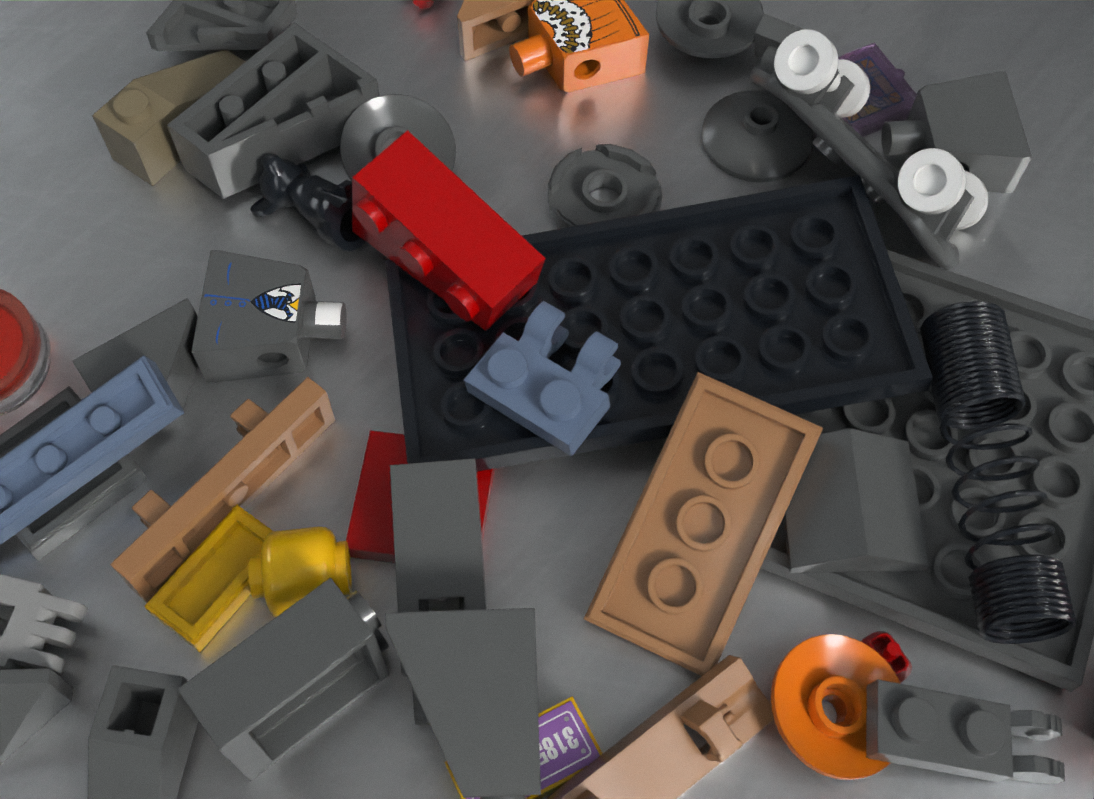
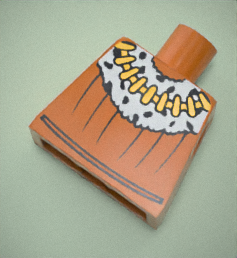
M534 0L528 7V38L510 45L509 53L512 64L521 77L546 68L560 90L569 93L645 73L649 33L624 0Z

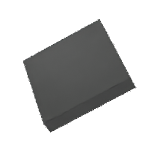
M68 386L0 435V458L81 401L73 389ZM127 454L19 531L16 536L27 550L40 561L148 478L130 455Z

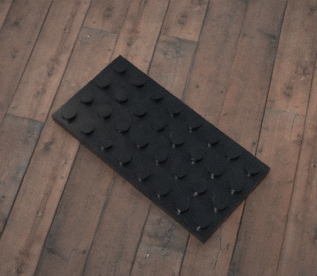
M859 175L522 235L524 239L546 258L537 283L486 331L473 321H465L452 311L445 300L390 259L385 260L408 464L475 458L477 472L568 456L562 450L470 394L464 383L466 376L503 332L517 341L520 340L528 318L543 301L565 313V318L559 325L569 331V335L562 346L548 359L569 372L573 370L583 345L594 332L597 331L618 343V349L612 356L619 359L621 365L614 376L600 389L608 394L610 408L574 454L667 438L698 372L793 415L928 391L933 378Z

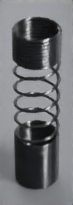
M963 301L947 305L928 316L920 330L925 357L933 377L931 387L937 417L941 422L939 427L941 436L954 445L945 458L947 467L959 476H962L956 481L952 489V495L954 500L969 508L962 515L958 523L959 530L971 540L977 541L967 552L965 562L968 567L974 570L968 578L972 589L971 593L980 630L979 634L980 637L987 641L1000 644H1024L1055 638L1069 632L1076 625L1073 605L1071 604V597H1069L1068 583H1066L1065 570L1061 561L1045 555H1017L993 560L979 567L973 564L972 556L974 552L985 544L1010 546L1036 543L1051 537L1055 533V528L1043 523L1025 524L997 531L984 538L973 535L966 529L965 522L975 511L1009 513L1028 510L1045 502L1047 494L1036 489H1022L1001 493L976 504L968 503L960 497L958 490L961 484L968 478L981 481H1002L1020 478L1034 472L1040 466V462L1029 456H1011L983 463L968 472L961 471L954 466L952 457L960 447L975 450L1011 447L1027 440L1032 435V428L1019 423L1001 424L1018 415L1026 404L1005 310L994 303L985 301ZM946 426L962 430H981H977L958 441L948 435ZM1009 429L1025 431L1023 436L1010 441L993 444L967 443L979 436ZM1015 462H1030L1033 464L1029 468L1008 474H977L1002 464ZM1020 496L1040 497L1026 504L1003 507L987 506L1008 498ZM1031 530L1047 531L1036 536L1020 539H998L1014 533Z

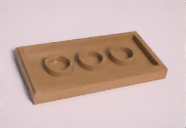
M698 372L584 616V620L700 676H703L717 665L823 428Z

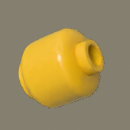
M319 526L271 532L263 542L261 556L250 557L248 574L252 598H265L266 605L275 618L329 578L334 581L344 595L352 594V572L347 541L337 542L334 533L327 527Z

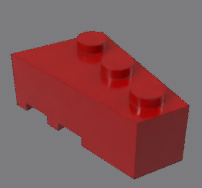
M408 130L352 177V232L445 300L452 311L463 320H471L486 331L537 283L546 258Z

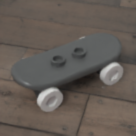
M804 29L790 34L783 40L775 54V72L766 66H757L750 71L749 80L757 87L789 106L818 135L812 143L830 161L838 165L844 160L861 177L867 197L872 202L878 204L884 199L899 214L935 263L943 269L949 270L959 263L958 247L950 243L949 239L955 230H962L973 226L985 214L988 206V192L983 182L974 174L965 171L961 163L953 155L937 148L924 149L914 153L905 161L900 172L897 171L851 125L843 120V118L853 116L859 112L868 100L870 83L866 73L849 60H838L835 46L822 33L816 30Z

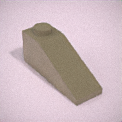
M221 50L133 79L92 115L112 159L151 186H154L181 161L167 124L246 61L228 50Z

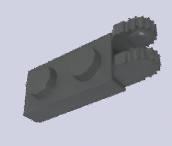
M876 680L867 685L866 757L868 759L993 782L1012 779L1038 784H1056L1065 781L1064 763L1061 761L1035 755H1012V735L1027 737L1033 740H1050L1062 736V721L1058 715L1044 714V712L1034 710H1011L1010 705L883 680Z

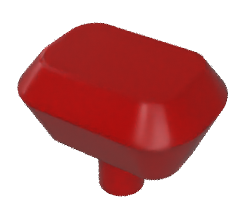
M877 631L861 640V642L871 647L886 660L900 683L909 677L912 671L911 662L891 634Z

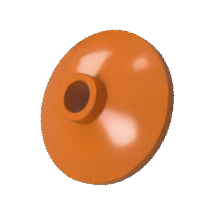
M826 634L811 637L791 649L780 662L775 672L771 689V705L774 720L782 739L791 752L810 769L833 779H862L886 768L890 764L889 762L868 759L866 757L867 685L876 680L901 684L891 666L868 645L843 635ZM822 700H826L834 706L837 713L835 723L830 721L825 715Z

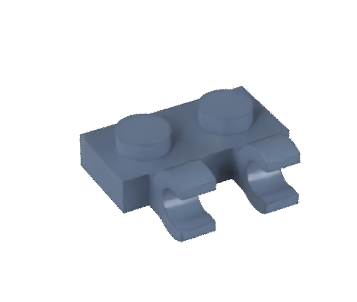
M543 301L528 318L520 340L517 341L503 332L466 376L464 383L470 394L572 457L610 408L608 394L600 389L614 376L621 365V361L612 356L618 349V343L597 331L594 332L583 345L573 370L569 372L548 359L562 346L569 335V331L559 325L565 318V313Z

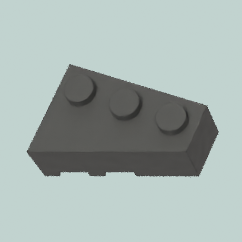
M293 23L168 123L167 126L184 169L221 198L225 199L259 183L260 175L264 171L262 157L266 154H276L281 159H288L299 165L340 146L343 128L351 114L363 103L380 96L378 82L372 75L298 24Z

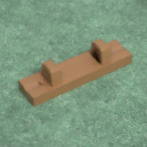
M307 377L270 413H267L250 399L245 400L230 415L237 425V432L244 438L172 506L153 490H149L132 506V510L141 518L140 521L148 529L110 565L122 577L124 582L146 603L236 505L245 510L336 421L327 392L312 379Z
M728 655L546 799H677L774 720L772 706L757 686L741 657ZM685 724L697 731L706 739L707 743L698 749L683 725Z

